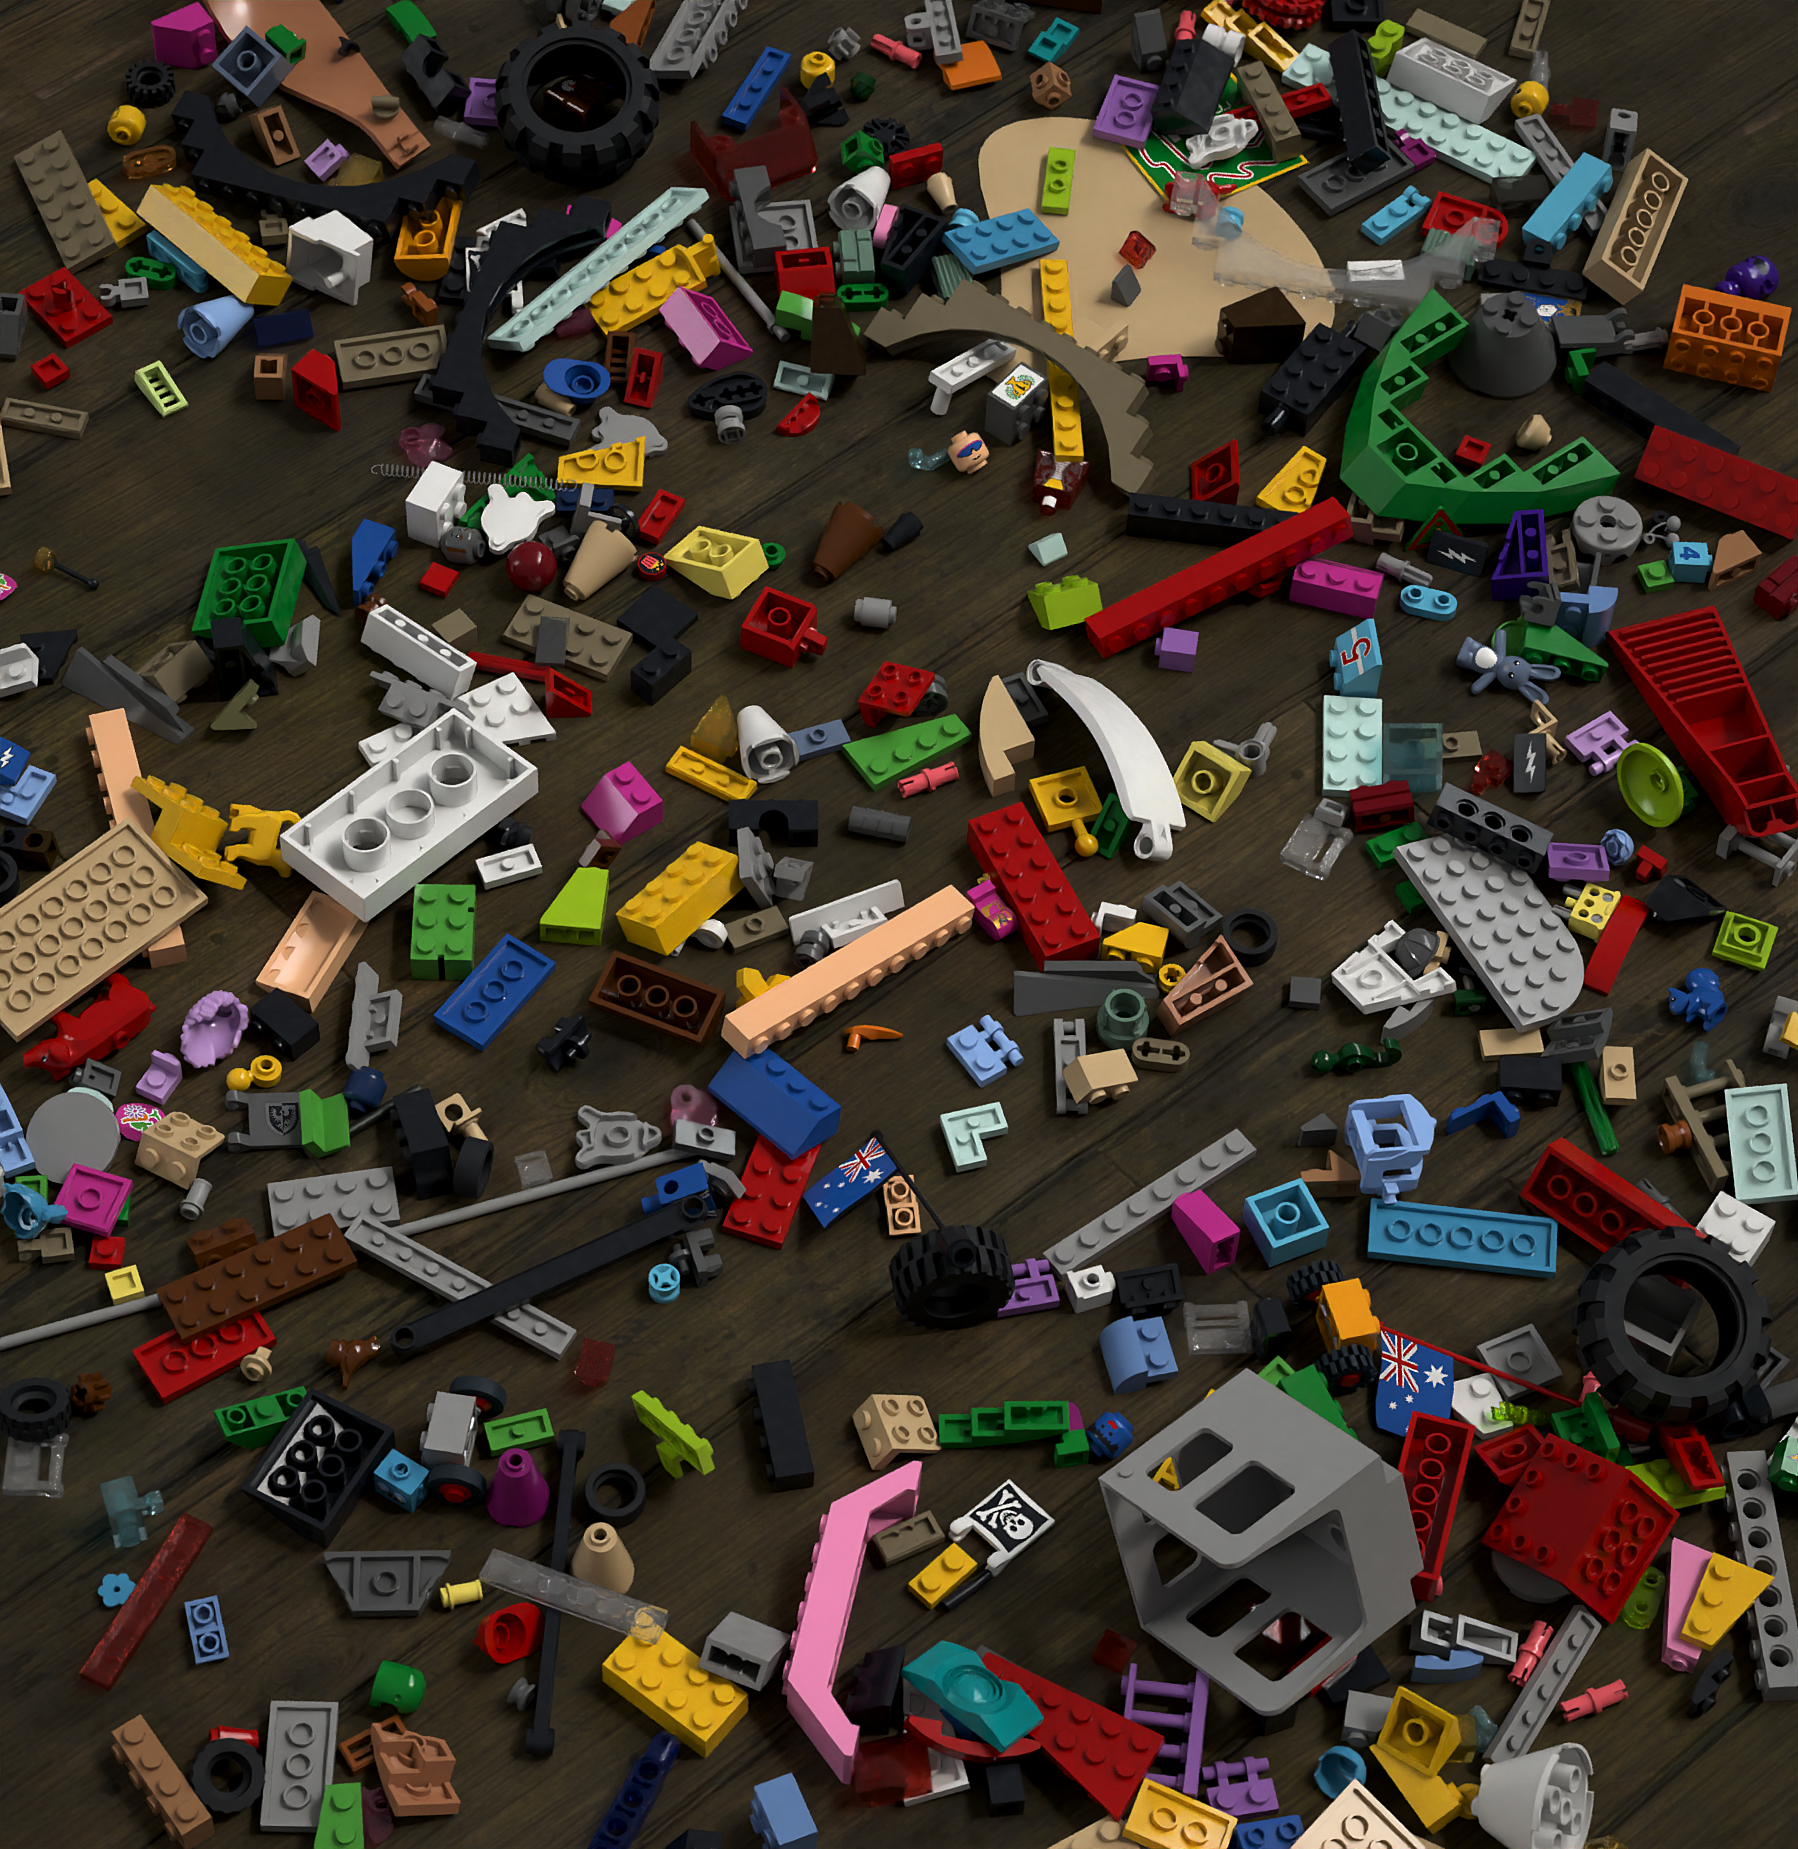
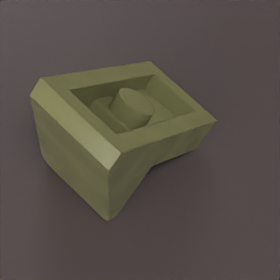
M250 678L211 721L210 727L213 730L255 729L257 722L244 712L242 708L245 707L248 710L259 698L256 694L259 685Z

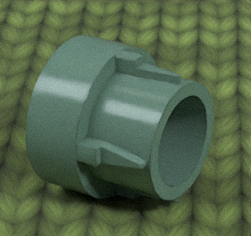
M1112 989L1106 1002L1098 1011L1096 1023L1097 1036L1105 1046L1113 1050L1124 1048L1125 1051L1132 1050L1136 1040L1146 1038L1149 1016L1145 997H1141L1137 992L1130 989Z

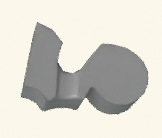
M1777 996L1762 1052L1786 1059L1790 1046L1781 1042L1779 1038L1788 1014L1793 1011L1798 1014V1001Z

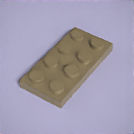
M444 324L335 340L334 349L343 390L422 378L424 373L436 375L439 357L441 353L445 354L447 350V336Z
M528 594L503 634V642L536 654L541 616L570 618L565 666L608 682L633 641V633Z

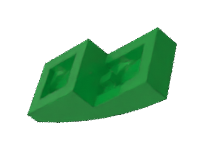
M403 0L385 8V12L397 32L402 31L409 44L420 33L436 40L437 34L433 27L411 0Z

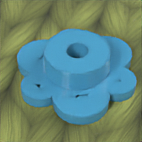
M125 1573L118 1576L115 1574L105 1575L102 1580L103 1585L98 1588L99 1596L103 1597L104 1605L109 1608H114L118 1604L122 1606L129 1604L130 1597L137 1592L136 1584L133 1581H129V1576Z

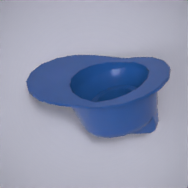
M558 358L548 363L543 372L544 382L549 389L557 394L567 396L574 403L581 405L594 402L609 389L611 382L610 374L606 368L594 362Z

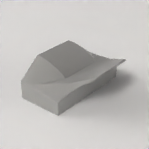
M312 614L289 628L285 645L270 647L269 659L285 667L294 677L316 667L320 619Z

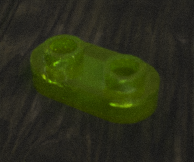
M1648 1567L1623 1607V1618L1633 1628H1647L1655 1619L1667 1585L1666 1577L1659 1569L1655 1567ZM1645 1579H1652L1655 1581V1584H1649ZM1635 1606H1643L1646 1611H1639Z

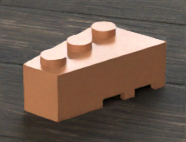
M1222 934L1164 998L1155 1011L1171 1037L1242 999L1254 985Z

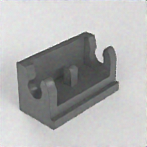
M1528 582V587L1538 589L1539 594L1535 597H1530L1529 595L1520 596L1518 603L1523 620L1554 627L1562 601L1557 583Z

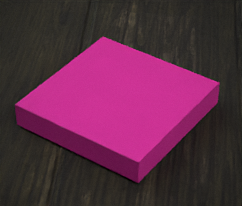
M73 1163L54 1203L63 1205L68 1211L66 1218L61 1221V1224L109 1238L132 1190V1180Z

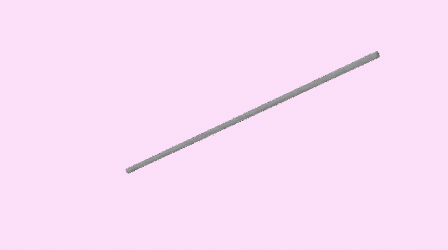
M670 1149L641 1157L629 1164L609 1166L392 1227L391 1229L407 1237L698 1154ZM349 1245L352 1252L358 1250L357 1248ZM157 1294L4 1336L0 1338V1351L162 1306Z

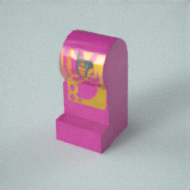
M988 879L967 891L966 899L975 907L973 918L994 940L999 941L1018 930L1019 923L1013 911L1006 907V904L996 894V887Z

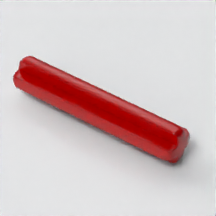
M470 651L468 653V657L477 662L475 667L477 670L504 675L514 672L517 677L545 682V670L549 667L552 668L551 666H536L533 662Z

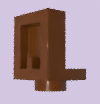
M601 829L595 838L587 844L578 862L584 868L597 867L607 870L623 847L607 830Z

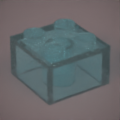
M1384 723L1383 784L1391 780H1408L1410 792H1441L1443 723Z

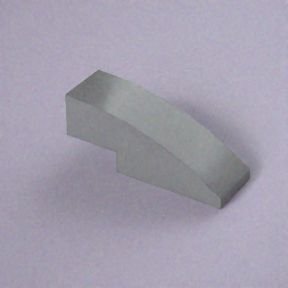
M1422 1610L1412 1619L1409 1649L1444 1658H1449L1451 1650L1458 1651L1464 1649L1470 1650L1476 1655L1484 1656L1483 1663L1513 1665L1516 1663L1518 1633L1461 1614L1452 1619L1431 1611Z

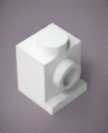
M1098 1265L1075 1273L1072 1270L1066 1272L1064 1288L1077 1314L1111 1303L1112 1292L1116 1289L1112 1273L1110 1271L1105 1273L1102 1265Z

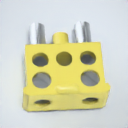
M1588 882L1584 890L1565 884L1563 893L1578 900L1567 897L1564 906L1573 910L1554 905L1552 913L1569 921L1568 930L1594 939V942L1598 943L1620 902V892H1613Z

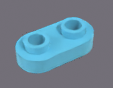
M1418 585L1405 587L1401 592L1399 601L1400 607L1405 612L1437 621L1452 619L1457 608V601L1453 595Z

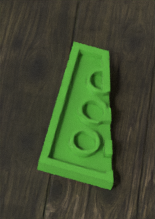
M953 714L842 745V753L876 792L968 743L972 739V733L958 716Z
M360 1782L326 1785L314 1849H364Z

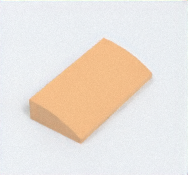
M312 891L257 977L256 985L269 993L278 987L303 1010L313 1013L368 926L369 921L363 922L331 896Z

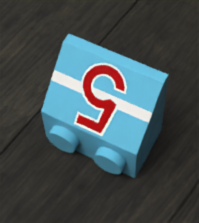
M1374 618L1363 621L1337 637L1334 650H1330V666L1335 667L1336 673H1334V688L1340 691V696L1376 699L1383 664Z

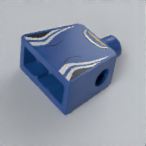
M702 1162L658 1177L655 1180L658 1194L641 1198L645 1216L683 1200L687 1196L698 1195L707 1203V1219L718 1217L713 1193ZM691 1208L686 1212L690 1215H697L701 1210Z

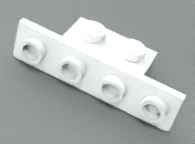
M896 879L789 917L794 945L800 944V939L807 930L819 931L826 935L834 949L844 947L887 922L888 920L883 914L905 907L901 883Z

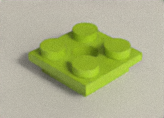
M1726 911L1712 956L1746 966L1752 970L1764 972L1778 927ZM1739 936H1748L1753 941L1745 942Z

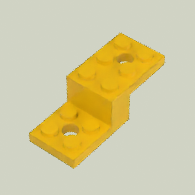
M150 775L147 779L135 776L130 787L163 809L150 839L168 857L196 877L242 890L247 879L237 873L238 867L225 861L221 862L222 856L215 853L228 826V823L219 817L220 812L212 807L203 806L204 801L202 799L186 794L187 789L181 785L171 782L167 786L164 785V781Z

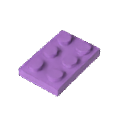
M1115 75L1093 127L1092 136L1143 150L1154 124L1150 110L1160 86Z

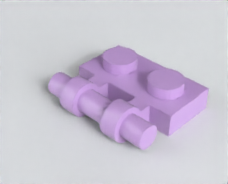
M1609 711L1567 735L1564 744L1582 763L1592 758L1595 763L1589 766V772L1591 775L1596 776L1601 772L1605 774L1611 771L1614 765L1618 763L1622 751L1628 746L1639 742L1633 740L1627 743L1624 740L1629 730ZM1612 746L1616 751L1607 755L1604 750Z

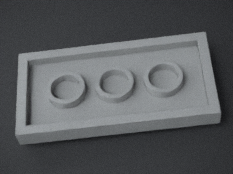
M392 1166L267 1183L274 1237L328 1213H331L342 1234L346 1233L360 1212L388 1227L400 1225Z
M271 1701L265 1764L266 1774L264 1776L265 1785L263 1787L260 1822L261 1831L317 1832L326 1785H332L334 1779L339 1716L338 1702Z

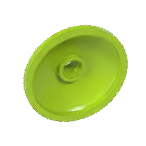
M1635 743L1625 748L1618 759L1617 778L1626 803L1648 825L1659 828L1671 825L1680 817L1684 803L1683 785L1677 769L1663 752L1649 744Z

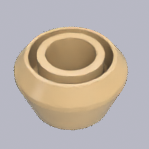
M1540 414L1531 415L1521 426L1516 436L1518 447L1536 451L1539 448L1543 450L1552 438V435L1549 434L1551 428Z

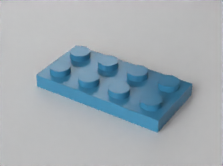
M1029 208L944 232L942 242L973 275L1056 251L1060 244V241Z

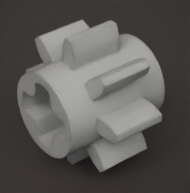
M840 27L829 37L828 43L831 47L828 50L838 60H841L842 57L850 60L860 49V45L857 43L860 37L850 27L846 31Z

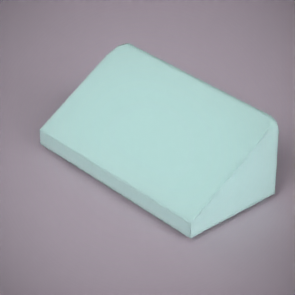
M780 361L773 388L804 396L810 392L817 399L827 401L834 384L835 375L810 373L809 367Z

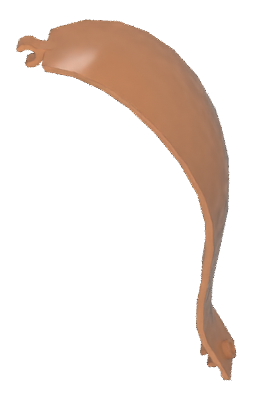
M203 0L209 14L229 44L246 25L264 40L265 33L271 27H277L280 24L284 25L289 31L294 32L298 40L304 38L307 41L305 59L293 65L294 68L279 84L278 88L331 111L359 126L372 138L397 170L432 147L401 107L398 114L391 119H381L374 114L371 106L372 96L391 94L360 52L351 49L346 56L339 55L338 49L342 44L338 37L342 36L348 40L350 39L320 0Z

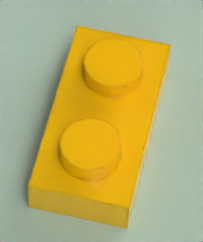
M953 1543L908 1583V1590L927 1608L932 1610L943 1598L977 1570V1563L957 1544Z

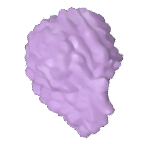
M213 991L202 997L201 1000H198L197 1004L193 1005V1008L186 1015L185 1025L182 1027L183 1034L180 1036L182 1040L181 1053L185 1055L184 1060L192 1064L194 1068H200L201 1066L206 1068L208 1065L215 1066L216 1059H224L233 1053L234 1048L238 1047L243 1031L249 1023L248 1008L240 1004L239 998H236L232 992Z

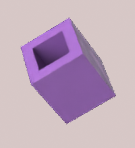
M1165 627L1163 639L1157 638L1154 655L1160 656L1158 667L1193 673L1199 632Z

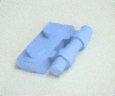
M985 1015L980 1020V1024L985 1030L979 1033L973 1025H970L948 1037L946 1044L981 1088L1006 1074L1007 1067L1004 1065L1006 1061L1010 1060L1014 1066H1019L1024 1061L1023 1056L1019 1053L1020 1048L1018 1045L1006 1037L1001 1024L998 1021L994 1022L989 1015ZM995 1041L1000 1050L994 1052L988 1043Z

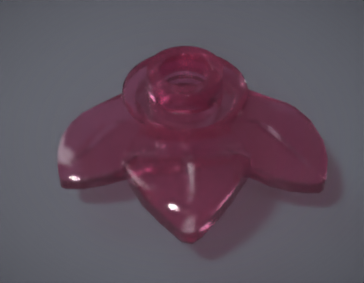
M425 424L421 428L408 427L402 431L398 439L400 449L408 453V460L421 469L422 467L427 469L432 460L442 461L453 454L452 448L441 439L445 432V427L442 425Z
M679 1085L670 1095V1103L673 1108L670 1115V1124L673 1128L677 1118L718 1127L716 1113L725 1110L727 1106L710 1093L708 1089L697 1090L691 1085ZM687 1095L691 1098V1102L683 1101L681 1096Z
M361 1786L364 1837L369 1835L370 1839L378 1845L391 1835L394 1828L392 1817L395 1814L388 1802L383 1787H377L371 1791ZM379 1802H386L388 1804L384 1809L376 1807Z

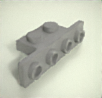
M372 671L369 675L381 688L388 690L378 708L386 716L423 730L436 721L441 710L448 712L455 708L471 721L475 719V716L468 709L469 705L458 698H453L451 701L446 699V696L437 690L430 689L427 692L422 690V687L410 680H407L405 683L401 682L398 677L387 671H383L382 674Z
M366 962L358 964V972L355 977L356 988L354 1001L352 1002L353 1013L351 1026L349 1027V1045L345 1056L346 1064L351 1070L360 1069L361 1066L368 1067L370 1053L397 1047L403 995L397 989L377 994L379 976Z

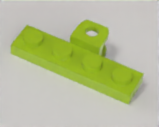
M643 1390L631 1396L639 1420L663 1440V1442L656 1445V1448L666 1471L676 1479H679L683 1476L679 1462L684 1459L703 1475L715 1469L711 1458L714 1452L707 1439L704 1437L700 1439L689 1424H682L676 1414L671 1410L668 1412L664 1409L656 1397L651 1398Z

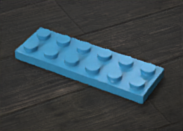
M1371 1198L1366 1258L1554 1279L1556 1273L1558 1221L1553 1218L1397 1201L1395 1204H1384L1383 1199Z

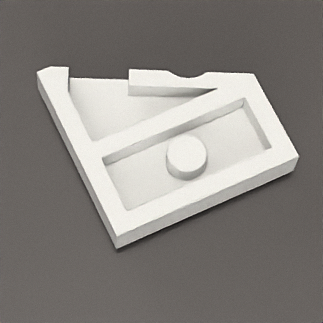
M1490 1373L1454 1382L1452 1414L1463 1423L1475 1425V1434L1479 1438L1484 1440L1513 1430L1514 1425Z

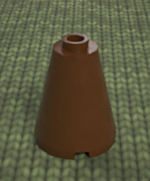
M838 502L834 507L811 563L813 574L819 580L824 582L836 580L883 538L884 530L879 524L876 528L872 523L874 517L861 507L850 502H846L844 506H842L841 502Z

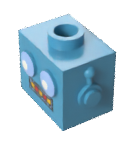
M394 1449L390 1451L373 1472L375 1491L410 1513L416 1510L429 1493L427 1482L430 1471Z

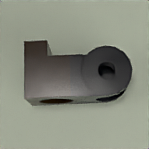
M7 827L0 838V850L9 854L15 862L21 861L38 864L39 869L51 871L60 850L53 831Z

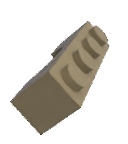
M1262 61L1237 68V91L1245 106L1252 105L1257 112L1264 131L1266 145L1275 162L1279 163L1301 156V133Z

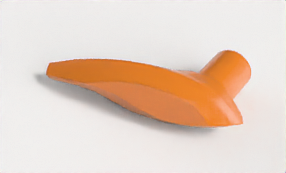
M857 1025L844 1030L845 1034L849 1035L846 1049L851 1052L858 1051L861 1039L902 1038L903 1036L902 1033L873 1025Z

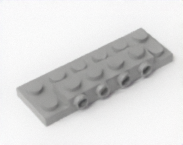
M684 0L650 58V69L656 74L657 79H693L697 70L707 69L710 62H715L719 46L727 42V32L730 27L736 26L737 15L740 10L746 8L747 0Z

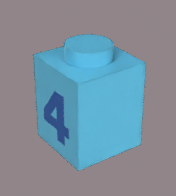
M1673 542L1668 559L1669 571L1675 582L1704 583L1707 572H1711L1713 566V557L1708 555L1707 543Z

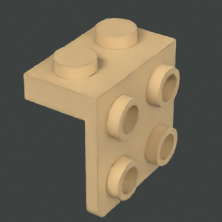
M1082 317L1073 324V336L1077 341L1076 345L1083 349L1086 346L1094 349L1100 354L1099 358L1107 362L1108 359L1112 360L1126 348L1129 325L1120 319L1106 330L1091 319Z
M171 1112L142 1132L134 1164L188 1190L192 1187L194 1179H196L200 1159L223 1144L225 1136L217 1132L212 1126L203 1125L191 1119L185 1113Z
M872 1394L852 1414L872 1470H883L899 1452L937 1453L941 1449L933 1422L925 1402L920 1396Z

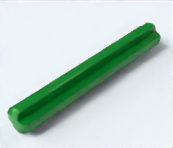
M1587 1061L1568 1063L1602 1154L1604 1156L1616 1154L1619 1145Z

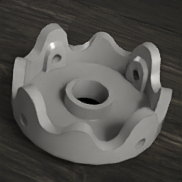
M1596 496L1585 500L1576 508L1569 531L1572 539L1576 540L1580 553L1596 556V552L1602 553L1600 564L1602 566H1609L1618 556L1626 554L1630 557L1640 543L1643 524L1638 511L1626 501L1611 496ZM1608 522L1611 523L1614 527L1605 528L1601 525V523Z

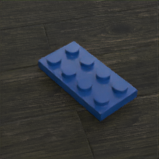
M507 933L433 1015L434 1022L483 1052L556 970V962Z

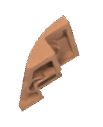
M372 1723L370 1732L375 1761L383 1789L395 1816L458 1814L461 1802L450 1784L456 1759L445 1740L431 1736H421L404 1730L403 1734L399 1735L383 1731L382 1724Z

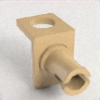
M1537 699L1533 701L1530 719L1538 728L1528 734L1546 733V756L1552 764H1557L1567 754V751L1554 739L1558 720ZM1538 711L1545 717V724L1540 719Z
M459 1093L435 1105L439 1119L451 1138L462 1133L465 1139L471 1136L488 1140L477 1124L482 1113L481 1108L479 1107L471 1112ZM450 1105L458 1106L462 1110V1117L457 1121L449 1120L445 1116L446 1107Z

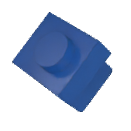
M1501 1091L1492 1095L1486 1094L1465 1108L1458 1107L1453 1110L1448 1117L1446 1132L1448 1135H1452L1490 1117L1503 1136L1508 1139L1517 1134L1521 1119L1520 1113L1514 1104L1509 1103Z

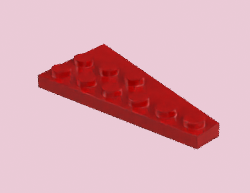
M987 1651L982 1659L986 1668L999 1679L1018 1684L1035 1703L1044 1717L1042 1724L1027 1735L1032 1740L1041 1741L1040 1750L1071 1780H1075L1088 1793V1797L1096 1804L1099 1803L1109 1813V1817L1119 1824L1164 1745L1165 1736Z

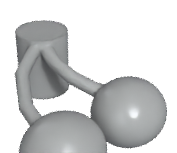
M1677 516L1669 517L1667 522H1662L1654 526L1649 533L1642 534L1640 542L1644 545L1652 544L1655 541V537L1665 540L1666 545L1671 548L1673 542L1680 541L1677 534L1670 533L1664 537L1655 535L1652 532L1662 525H1667L1670 531H1677L1681 526L1680 519Z

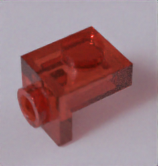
M584 1338L578 1367L574 1369L573 1375L581 1377L580 1383L599 1387L600 1381L608 1383L617 1345Z

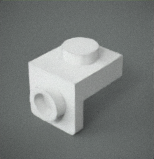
M1101 902L1099 912H1093L1091 921L1100 936L1102 930L1118 933L1135 925L1137 910L1124 905Z

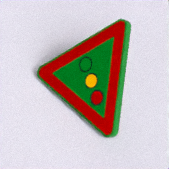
M1438 506L1428 519L1422 522V526L1406 544L1405 549L1407 552L1430 547L1435 529L1464 537V534L1442 506Z

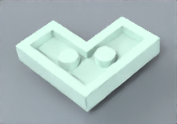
M1000 1102L940 1115V1124L957 1172L987 1166V1157L981 1139L1008 1133V1125Z

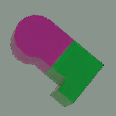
M1068 1402L1069 1433L1056 1435L1059 1444H1055L1054 1451L1056 1469L1088 1464L1090 1449L1080 1411L1075 1404Z

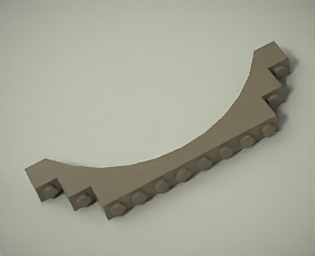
M963 278L947 303L934 294L929 297L922 293L906 317L895 309L888 311L881 307L864 332V336L870 344L890 356L926 343L956 338L991 339L1017 345L1048 359L1071 376L1090 398L1100 416L1108 442L1111 482L1116 490L1129 498L1131 492L1146 494L1158 477L1153 468V462L1140 455L1154 435L1148 426L1150 422L1136 414L1149 394L1144 385L1145 380L1135 373H1131L1130 376L1121 371L1123 368L1113 360L1108 359L1105 362L1100 359V354L1088 346L1083 349L1076 345L1077 341L1066 333L1059 335L1053 331L1054 327L1042 319L1039 322L1031 318L1032 315L1020 306L1017 309L1008 305L1009 301L998 293H995L994 296L986 292L987 288L976 280L970 283Z

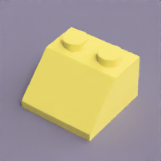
M1196 741L1191 743L1173 777V781L1182 804L1211 822H1216L1239 796L1252 770L1209 743Z

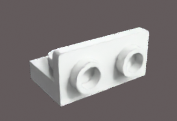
M25 643L0 650V698L35 688L38 685L39 659Z

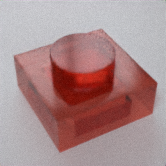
M1107 1628L1092 1655V1661L1121 1675L1134 1653L1137 1643Z

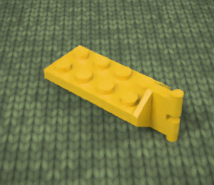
M704 235L703 240L689 248L680 244L670 248L610 281L608 286L597 290L591 295V299L581 306L606 339L608 331L626 332L659 314V309L678 286L699 292L707 287L705 278L711 275L717 276L721 273L713 235Z

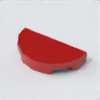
M809 392L776 426V433L784 436L798 437L814 430L820 421V407L817 398Z

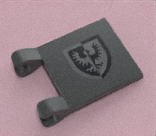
M230 1090L226 1093V1109L228 1111H239L248 1108L249 1135L239 1132H232L228 1135V1151L230 1153H241L250 1149L305 1148L302 1145L299 1092L244 1093Z

